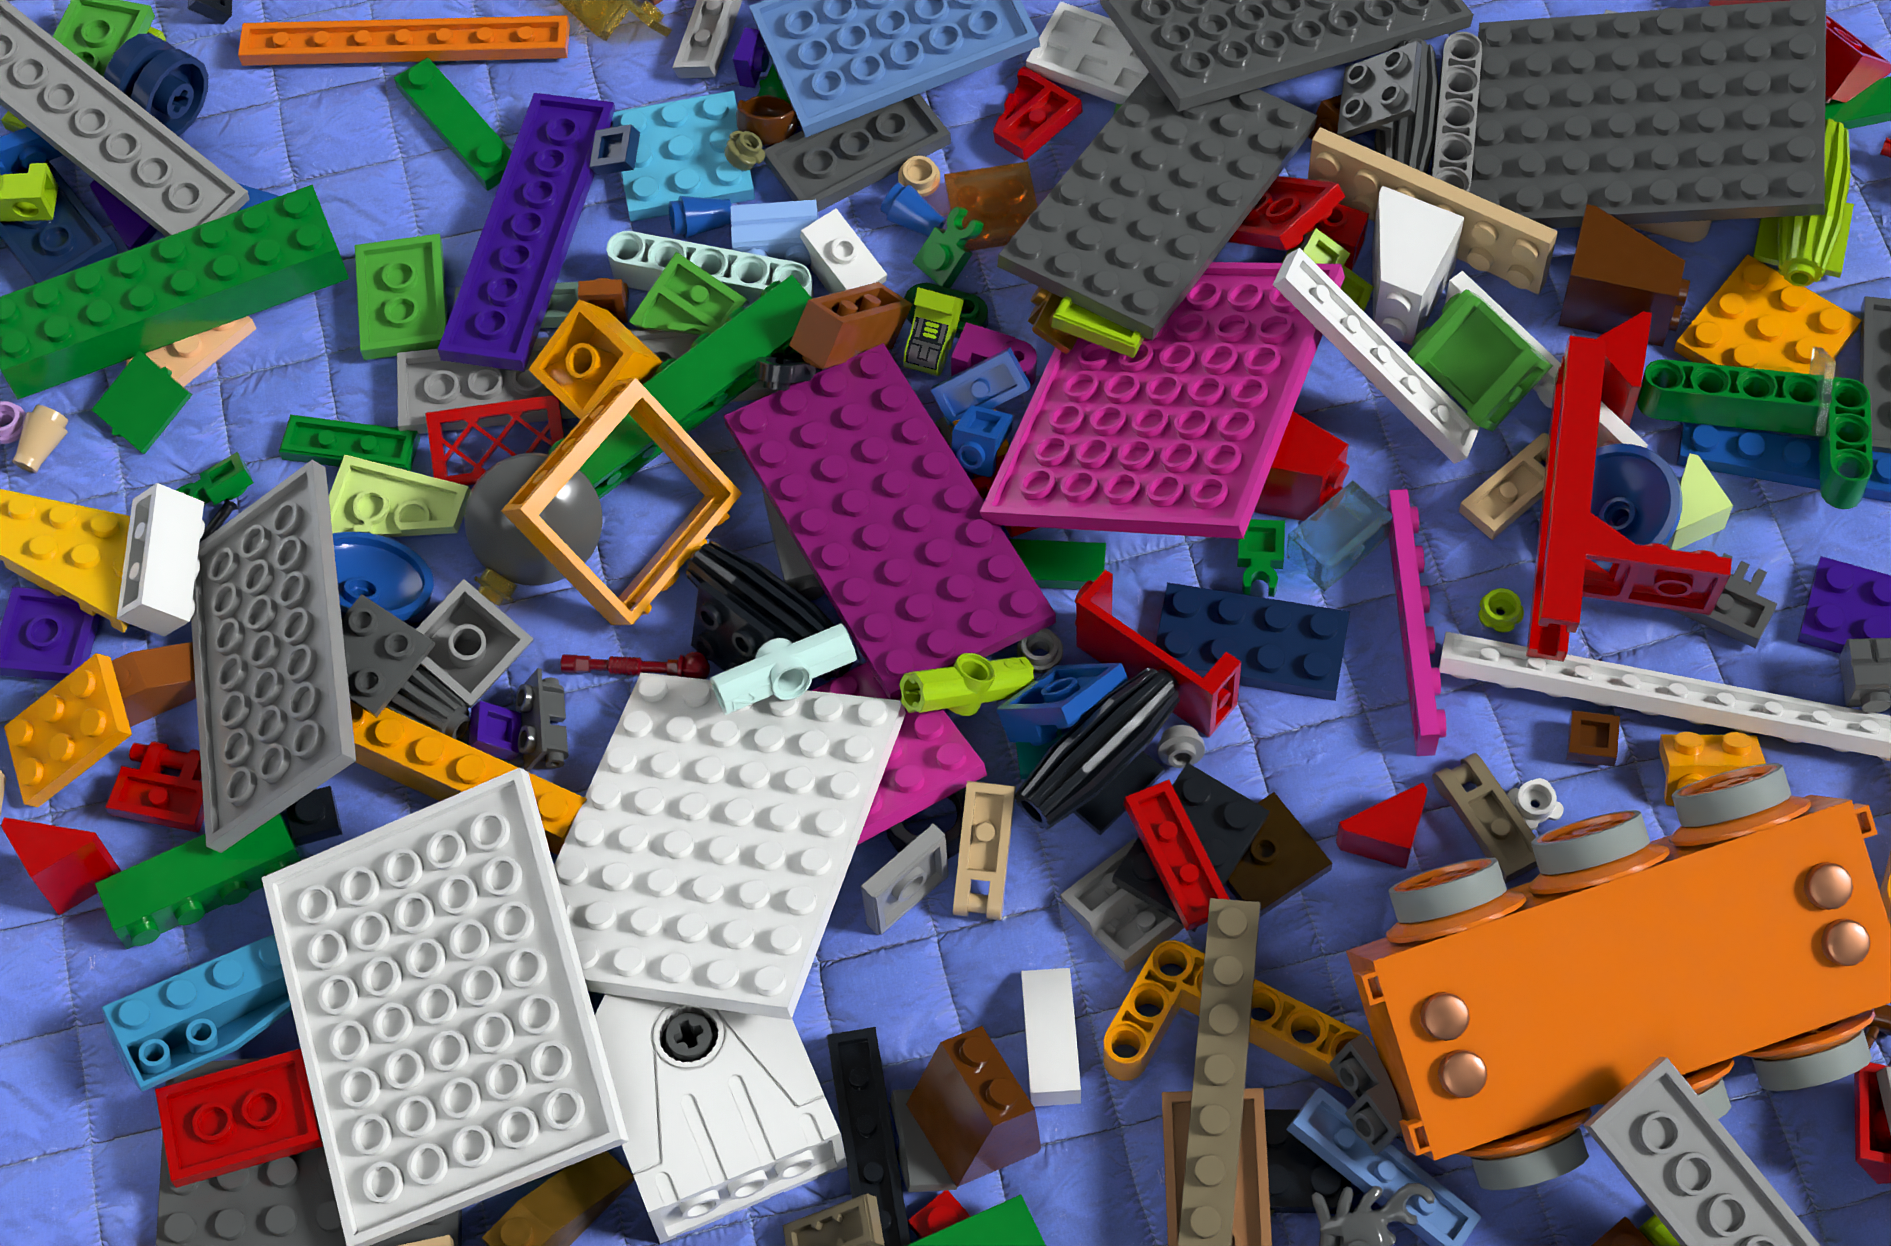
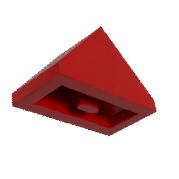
M1422 782L1339 822L1336 844L1339 849L1406 869L1428 792L1425 784Z

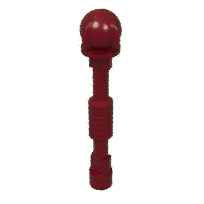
M690 652L686 656L681 654L678 660L668 659L667 662L642 661L640 657L610 656L609 659H591L590 656L563 654L561 658L562 673H590L591 670L608 671L610 675L639 676L642 672L667 673L668 676L707 679L710 673V664L698 652Z

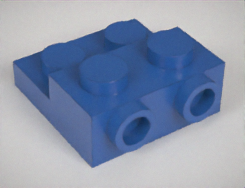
M1122 663L1056 665L996 710L1009 742H1030L1032 746H1039L1055 739L1057 730L1074 726L1088 709L1126 682L1128 677Z

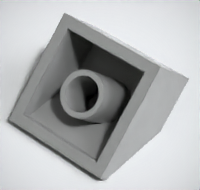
M465 579L453 589L416 629L435 643L433 649L420 665L448 687L470 708L534 640Z

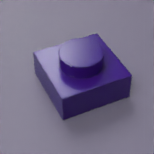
M744 27L732 60L739 86L755 88L761 72H766L770 56L766 47H764L759 29Z
M480 700L471 708L469 746L494 757L511 761L519 754L518 737L521 729V713Z

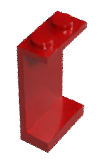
M1105 569L1094 582L1092 580L1087 581L1075 598L1076 646L1100 663H1122L1128 680L1146 668H1154L1157 671L1165 669L1174 676L1180 686L1178 690L1180 702L1172 713L1207 737H1210L1237 706L1241 661L1226 651L1204 677H1201L1112 616V573Z

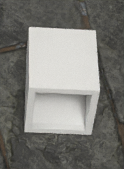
M1382 186L1378 196L1372 239L1373 321L1393 341H1402L1412 345L1414 338L1425 326L1455 269L1464 217Z

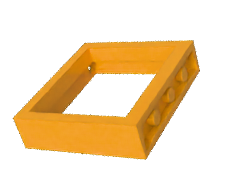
M635 377L617 380L609 387L505 505L501 512L611 625H632L641 615L649 614L652 609L650 603L659 592L667 590L676 582L680 575L678 569L687 559L693 558L694 554L701 549V546L707 544L705 537L715 526L723 524L730 517L728 512L743 493ZM629 414L703 493L704 497L622 594L617 597L545 523L539 514L621 420Z

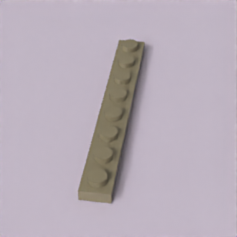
M1210 898L1178 1246H1232L1260 902Z

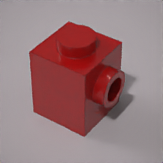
M1337 204L1327 219L1316 223L1307 233L1317 228L1347 250L1350 255L1344 266L1352 271L1366 240L1369 213Z

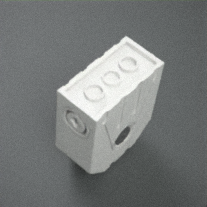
M612 994L604 995L595 1013V1018L629 1142L622 1144V1148L660 1244L690 1230L693 1231L724 1218V1216L770 1199L772 1196L811 1182L820 1176L847 1167L840 1130L793 1019H781Z

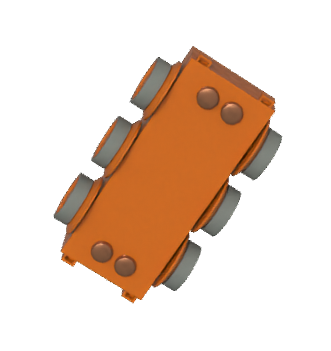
M1770 763L1749 766L1714 775L1676 790L1672 794V799L1681 826L1672 835L1650 842L1641 812L1638 810H1625L1576 821L1536 837L1531 841V845L1541 873L1532 882L1507 890L1498 860L1496 858H1479L1432 869L1393 885L1388 891L1398 922L1385 933V938L1347 950L1346 953L1378 1056L1389 1075L1398 1098L1402 1113V1120L1399 1123L1408 1151L1416 1156L1424 1154L1434 1161L1452 1154L1471 1157L1481 1188L1487 1190L1521 1188L1552 1180L1584 1164L1589 1155L1580 1126L1592 1114L1590 1107L1597 1104L1606 1105L1659 1057H1667L1717 1119L1726 1115L1731 1108L1722 1077L1730 1072L1734 1066L1732 1058L1738 1055L1752 1057L1760 1085L1765 1090L1773 1091L1797 1090L1818 1086L1851 1075L1867 1066L1872 1057L1863 1029L1873 1021L1875 1017L1874 1008L1891 1003V927L1864 842L1865 838L1878 834L1869 805L1853 804L1850 799L1817 795L1793 796L1783 765Z

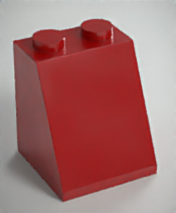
M1293 411L1254 512L1317 523L1327 510L1330 512L1335 511L1346 493V489L1343 488V480L1350 467L1346 464L1349 444Z

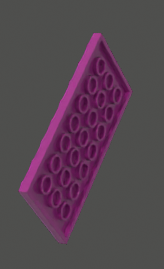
M884 343L849 358L845 363L816 373L810 381L794 383L790 385L788 390H779L724 415L725 425L888 699L898 700L902 697L899 684L904 673L954 666L957 658L964 653H974L985 658L1056 623V613L1000 525H993L983 520L980 510L984 500Z

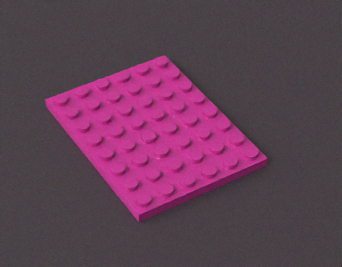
M1212 262L1154 339L1151 341L1144 338L1134 358L1079 337L1068 354L1061 352L1055 347L980 510L983 520L993 525L1243 539L1323 335L1273 286L1283 263ZM1316 264L1341 289L1345 278L1342 265Z

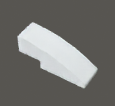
M1070 968L1021 971L1031 1103L1033 1107L1081 1104L1080 1072Z

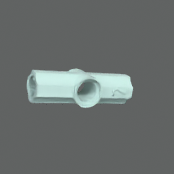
M841 623L795 643L784 638L772 639L763 644L754 660L711 677L710 681L719 706L723 713L727 715L772 695L781 700L795 699L806 692L813 678L857 660L849 634Z

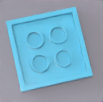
M734 90L614 112L612 117L613 127L632 124L640 132L634 170L621 172L631 222L669 215V201H677L679 196L716 198L721 200L730 199L731 204L755 199L750 170L745 171L735 168L728 162L724 153L727 141L730 140L729 135L734 131H739L736 123L737 104Z

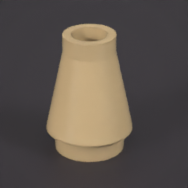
M36 405L32 412L26 413L18 448L12 462L23 470L37 473L41 464L68 433L65 429L68 419L51 408Z

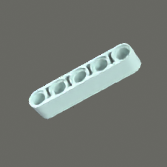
M633 231L616 233L607 243L606 250L613 278L622 279L623 283H627L628 288L650 291L674 254L678 252L750 302L748 306L760 298L762 291L768 285L778 280L782 282L790 275H793L807 293L814 298L810 271L805 265L798 262Z

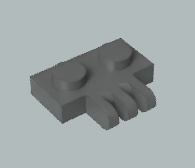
M1726 553L1722 555V557L1733 558ZM1741 561L1735 573L1731 574L1711 615L1678 610L1673 611L1756 648L1776 609L1777 603L1757 595L1767 572L1758 568L1751 582H1749L1744 577L1750 564Z

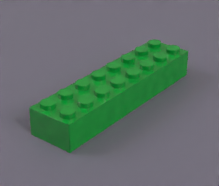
M313 185L0 296V370L16 398L27 397L131 359L139 350L145 354L348 280L349 276Z

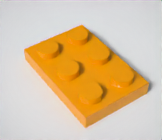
M95 653L4 726L21 796L25 805L40 807L132 735L111 657Z

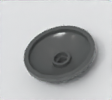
M524 453L501 460L478 479L467 500L465 530L473 553L490 572L512 583L530 586L544 585L565 578L501 512L505 505L549 457V454ZM579 469L539 516L586 563L599 542L603 521L598 494L588 477Z

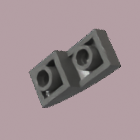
M1364 1033L1350 1040L1329 1065L1336 1073L1340 1084L1356 1100L1345 1115L1353 1124L1356 1134L1377 1155L1402 1132L1399 1123L1402 1120V1113L1389 1075L1375 1049Z
M914 1089L892 1090L889 1105L900 1138L897 1157L908 1192L957 1190L955 1183L906 1105Z

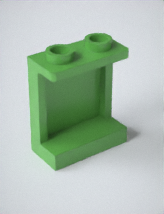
M1466 289L1462 293L1452 296L1445 303L1442 309L1443 314L1431 327H1426L1417 334L1412 342L1413 347L1407 355L1416 364L1425 369L1468 411L1466 415L1477 426L1493 432L1553 365L1483 298Z

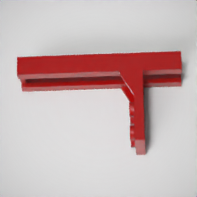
M1570 335L1565 348V355L1562 356L1561 367L1558 368L1554 381L1526 652L1528 657L1564 662L1568 652L1569 633H1576L1580 624L1582 596L1711 615L1731 576L1732 558L1719 557L1714 552L1707 550L1693 552L1671 550L1666 545L1658 543L1637 545L1590 512L1607 340ZM1592 560L1612 562L1609 573Z

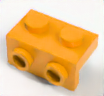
M1681 732L1677 735H1660L1659 753L1666 774L1664 800L1668 806H1675L1672 794L1688 784L1724 772L1766 764L1756 735H1746L1739 732H1731L1725 735H1699L1693 732Z

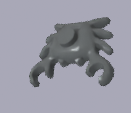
M1407 1183L1399 1188L1385 1205L1379 1209H1372L1371 1205L1382 1195L1383 1191L1380 1186H1373L1363 1195L1357 1207L1351 1210L1353 1191L1352 1188L1346 1187L1343 1189L1338 1200L1336 1214L1331 1216L1329 1206L1324 1197L1316 1192L1312 1195V1200L1320 1224L1319 1246H1393L1396 1242V1236L1388 1230V1223L1396 1221L1415 1226L1418 1223L1417 1216L1408 1212L1406 1208L1407 1200L1412 1196H1420L1427 1204L1434 1203L1435 1195L1430 1188L1421 1183Z

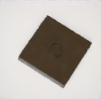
M1275 792L1257 803L1270 811L1269 816L1225 884L1237 900L1260 902V917L1331 871L1333 864Z

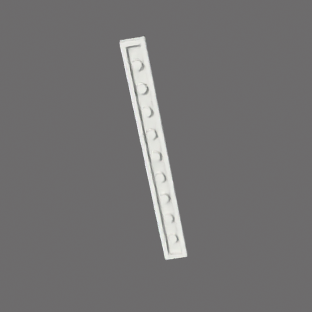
M1451 632L1445 633L1439 671L1459 679L1482 680L1497 683L1505 688L1529 689L1544 692L1552 697L1576 698L1591 701L1599 706L1623 707L1638 710L1646 715L1670 716L1685 719L1693 724L1717 725L1732 728L1745 734L1758 733L1769 735L1792 743L1805 742L1830 747L1839 752L1852 751L1878 756L1883 760L1891 761V716L1869 713L1858 709L1573 655H1566L1564 662L1526 656L1527 647Z

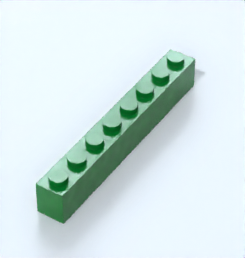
M790 275L782 282L778 280L771 283L762 291L758 300L747 308L742 306L734 310L727 317L725 324L712 334L707 332L699 336L692 343L688 352L677 360L672 358L664 362L656 370L655 376L644 383L643 386L688 434L759 381V379L755 378L757 358L797 352L789 344L808 300L813 298L793 275ZM627 414L579 469L591 481L599 499H601L664 451ZM564 438L557 441L549 449V455L557 448V446L564 440Z

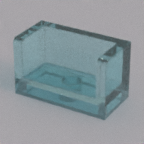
M1352 480L1288 534L1286 557L1325 592L1389 537L1392 513Z

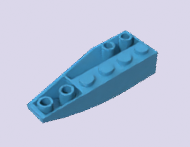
M275 934L102 1006L109 1039L125 1072L141 1092L238 1050L292 1010Z

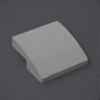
M1135 839L1131 840L1060 894L1062 902L1078 922L1126 973L1147 958L1158 944L1170 940L1185 928L1184 925L1112 883L1114 873L1135 843Z

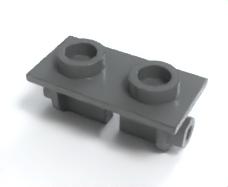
M537 668L528 680L519 686L515 701L517 711L521 712L522 726L518 737V750L520 753H523L524 770L527 772L538 761H545L548 768H560L564 766V760L569 756L566 726L550 724V721L563 722L566 719L564 687L559 685V680L550 677L542 680V669Z

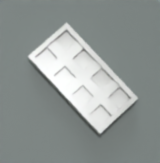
M1061 1L1039 37L1040 47L1033 49L1026 60V67L1043 78L1117 104H1123L1149 73L1110 18Z

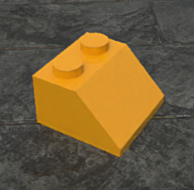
M579 299L528 370L581 420L615 381L636 377L643 385L650 380L663 361L608 310Z

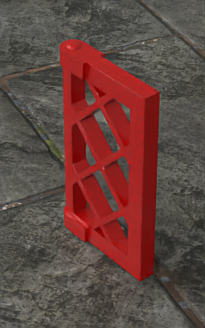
M555 395L425 413L434 478L465 486L475 485L478 479L487 471L482 467L498 446L511 456L517 455L501 443L517 421L538 436L526 453H533L542 440L552 447L557 441L565 438L560 400ZM547 410L549 422L540 433L521 419V416L526 412ZM504 415L512 417L497 439L477 425V422L483 418ZM466 421L468 423L467 427L453 445L443 439L441 424ZM473 428L494 442L478 464L458 450V447ZM549 431L551 435V440L546 437ZM444 445L449 448V450L447 451L446 454H445ZM454 452L475 467L471 473L448 476L447 462Z

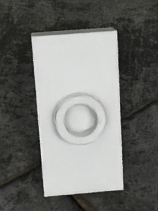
M837 208L801 230L800 238L811 257L810 268L830 294L876 282L881 284L886 282L887 273Z

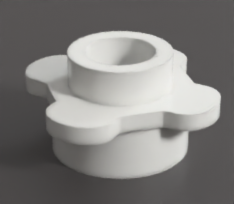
M1545 779L1530 780L1524 783L1520 789L1512 788L1508 792L1507 796L1531 830H1535L1541 822L1549 819L1557 821L1563 815V805L1556 801L1555 790ZM1537 801L1540 806L1537 808L1532 807L1531 802Z

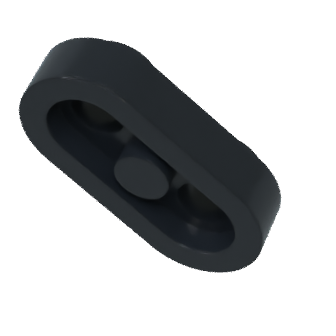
M799 352L784 353L757 358L755 378L763 381L764 388L788 390L790 389V383L810 381L816 373L825 369L811 366L810 363L803 360V355Z

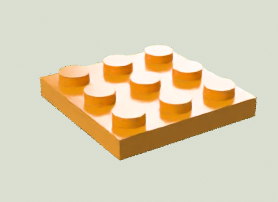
M1747 254L1678 338L1674 351L1696 363L1823 375L1857 332L1862 320L1811 290L1792 285L1778 271Z

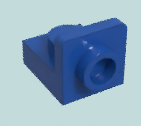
M970 405L953 428L951 446L952 452L965 472L985 477H991L994 474L997 450L1012 431V414Z

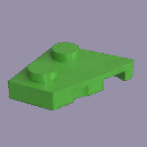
M676 252L629 322L642 329L701 336L707 332L711 334L725 324L727 317L734 310L742 306L747 308L750 302Z

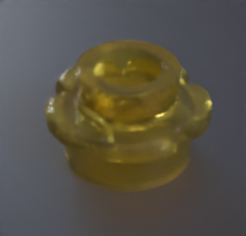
M488 567L485 568L480 578L474 577V580L481 584L478 591L489 601L498 606L501 605L504 599L509 602L514 601L511 596L517 588V584Z

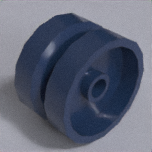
M151 33L138 34L128 39L114 53L104 73L106 80L177 136L183 134L196 120L208 92V73L204 63L181 49H176Z

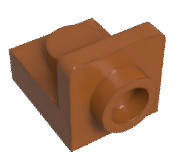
M608 278L578 281V298L580 300L606 309L621 323H628L629 289L627 283H623L622 279L611 280Z

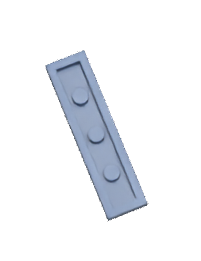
M1321 1087L1317 1088L1286 1130L1364 1193L1368 1192L1373 1186H1380L1383 1189L1382 1195L1375 1202L1381 1207L1385 1205L1399 1188L1407 1183H1421L1430 1188L1435 1195L1434 1203L1427 1204L1420 1196H1412L1407 1200L1406 1208L1408 1212L1417 1216L1418 1223L1415 1226L1404 1225L1430 1246H1463L1481 1219V1216L1391 1143L1382 1152L1375 1155L1368 1144L1356 1134L1353 1124L1345 1115L1348 1109Z

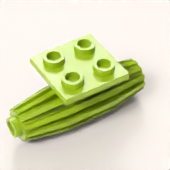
M1833 119L1825 120V215L1760 218L1753 258L1762 263L1777 265L1780 275H1783L1785 280L1795 286L1804 287L1813 282L1817 283L1824 275L1840 278L1842 274L1854 204L1846 202L1851 178L1849 131L1847 128H1844V124L1841 122L1837 123Z

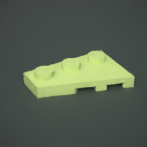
M344 455L329 494L332 533L364 532L384 537L458 533L471 490L469 486Z

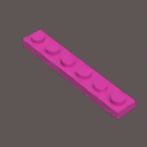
M1408 489L1389 490L1385 514L1416 756H1432L1436 754L1439 738L1446 737V715L1444 709L1436 708L1435 696L1441 693V678L1439 668H1431L1429 655L1435 653V633L1433 626H1426L1424 613H1429L1430 595L1428 586H1420L1419 573H1424L1425 567L1423 546H1415L1414 534L1419 533V512L1417 506H1410Z

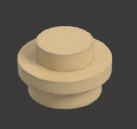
M913 156L900 167L898 182L905 187L911 185L922 197L934 193L939 187L940 171L930 158Z

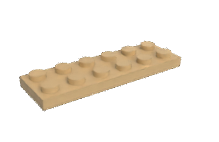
M1321 127L1313 137L1308 179L1338 183L1345 195V198L1338 204L1369 213V220L1375 222L1379 191L1384 186L1463 216L1464 221L1457 259L1468 263L1476 270L1489 272L1507 280L1517 288L1527 289L1539 295L1547 281L1558 231Z

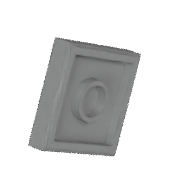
M934 823L861 885L866 923L877 935H882L948 877L945 834Z

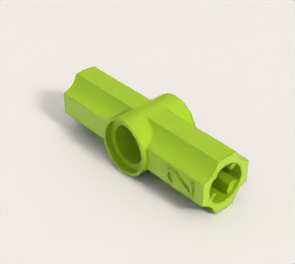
M964 653L957 658L954 666L904 673L899 684L902 695L901 703L909 713H921L948 708L956 714L971 716L978 712L982 703L1010 699L1034 682V667L1026 656L989 661L981 655Z

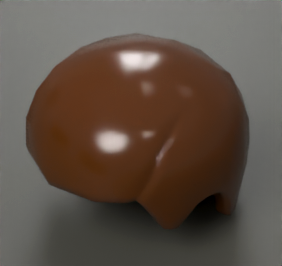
M764 95L738 102L736 111L738 130L742 132L750 131L760 138L763 147H770L794 135L798 128L799 122L796 112L791 104L784 99Z

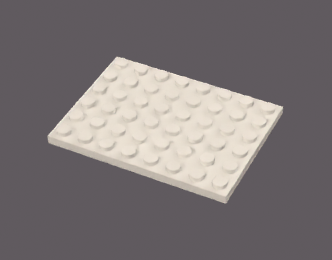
M640 673L584 797L587 800L579 809L554 864L588 991L792 1020L903 723L906 711L901 700L806 690L804 694L795 699L781 700L772 695L725 715L719 706L710 680Z
M519 767L262 877L346 1246L373 1245L629 1142L530 776L527 771Z

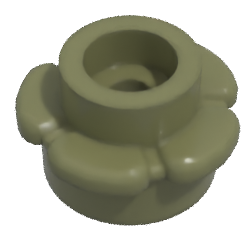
M734 131L729 135L730 140L727 141L724 153L731 165L746 171L752 169L756 163L760 164L763 162L765 151L762 149V142L756 134L750 131Z

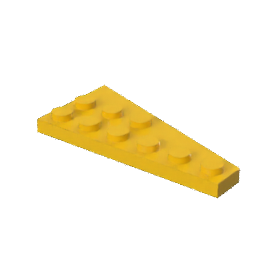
M0 489V560L4 561L5 567L56 596L65 595L78 602L80 609L91 616L97 613L110 620L113 628L122 633L129 626V623L117 619L130 516Z

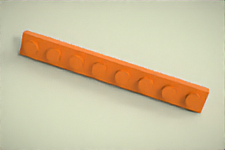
M568 15L243 23L238 57L242 66L421 62L427 57L431 61L568 58L570 24Z

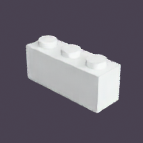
M156 483L133 499L117 612L118 620L164 637L190 622L195 610V602L192 599L194 582L200 569V562L197 559L199 541L205 529V523L202 520L203 501L159 483Z

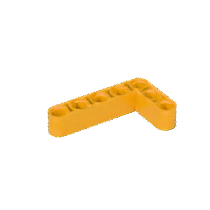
M1176 940L1164 941L1158 944L1152 951L1107 1029L1103 1040L1104 1067L1113 1078L1129 1081L1139 1077L1145 1071L1180 1007L1199 1016L1205 953ZM1166 964H1175L1184 971L1177 976H1169L1161 972L1160 968ZM1254 978L1252 1009H1266L1272 1017L1265 1021L1254 1020L1251 1017L1249 1042L1337 1087L1345 1089L1338 1081L1337 1075L1329 1063L1350 1040L1361 1035L1362 1032ZM1144 1004H1152L1157 1006L1161 1012L1156 1016L1146 1017L1137 1012V1008ZM1298 1030H1306L1316 1037V1041L1307 1044L1300 1043L1294 1039L1292 1034ZM1127 1044L1137 1049L1138 1053L1131 1058H1122L1117 1056L1113 1050L1117 1046Z

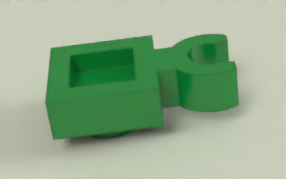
M956 206L950 211L947 217V230L934 227L912 262L938 285L947 288L952 287L973 254L965 247V244L968 240L978 237L984 226V223L972 219L967 228L964 229L962 221L967 215L968 210Z
M236 452L199 473L200 480L183 485L176 491L203 501L204 506L210 501L216 505L225 499L233 500L239 497L254 482L247 465L239 453Z
M1251 519L1244 538L1238 539L1237 567L1247 568L1243 574L1242 581L1244 595H1250L1251 584L1254 581L1262 580L1268 585V597L1275 596L1278 576L1274 569H1283L1285 521Z

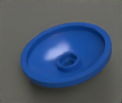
M1622 443L1596 448L1590 512L1637 545L1650 543L1666 545L1678 526L1683 504L1681 486L1672 468L1657 453L1642 446ZM1629 516V519L1624 524L1617 526L1620 518ZM1592 560L1609 573L1612 562Z
M364 532L333 533L341 619L361 594L402 621L416 616L426 608L432 596L434 579L429 566L416 552L402 543L376 534Z

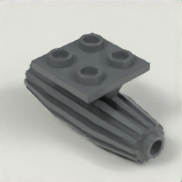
M1413 37L1408 41H1400V44L1391 51L1345 67L1337 135L1348 138L1376 128L1374 142L1376 152L1427 174L1435 146L1439 103L1435 51H1433L1432 45H1428L1426 41L1420 38Z
M361 594L342 617L350 700L376 718L384 708H388L456 740L461 739L470 726V718L468 717L469 706L420 665L435 646L434 641Z

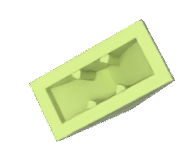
M1689 453L1680 481L1683 501L1681 517L1673 536L1666 544L1671 550H1678L1725 529L1733 508V504L1701 458Z

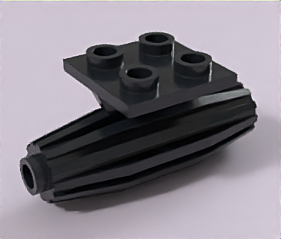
M710 541L708 544L701 546V549L694 554L693 559L688 564L689 567L686 570L687 578L698 589L691 646L723 671L754 660L763 644L772 639L784 638L795 643L835 626L813 602L767 568L717 542ZM853 662L820 675L818 678L829 681L834 677H842L849 671Z
M1146 668L1114 689L1089 709L1074 726L1066 731L1047 750L1016 792L1014 798L1017 800V805L1022 809L1021 811L1034 824L1036 823L1040 828H1045L1046 830L1074 813L1101 836L1126 811L1124 806L1126 796L1151 787L1165 773V769L1147 755L1144 750L1180 702L1178 697L1180 686L1174 676L1165 669L1157 671L1154 668Z

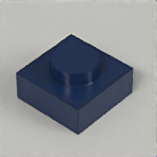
M632 124L596 130L590 168L597 175L634 170L640 132Z

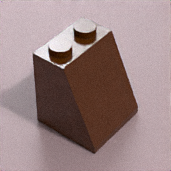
M1586 204L1558 325L1604 334L1643 311L1650 312L1652 317L1648 344L1663 347L1668 330L1677 331L1682 306L1684 307L1690 280L1682 279L1685 260L1597 206Z
M983 1026L940 1042L906 1105L956 1187L1038 1153L1041 1149L1035 1108Z

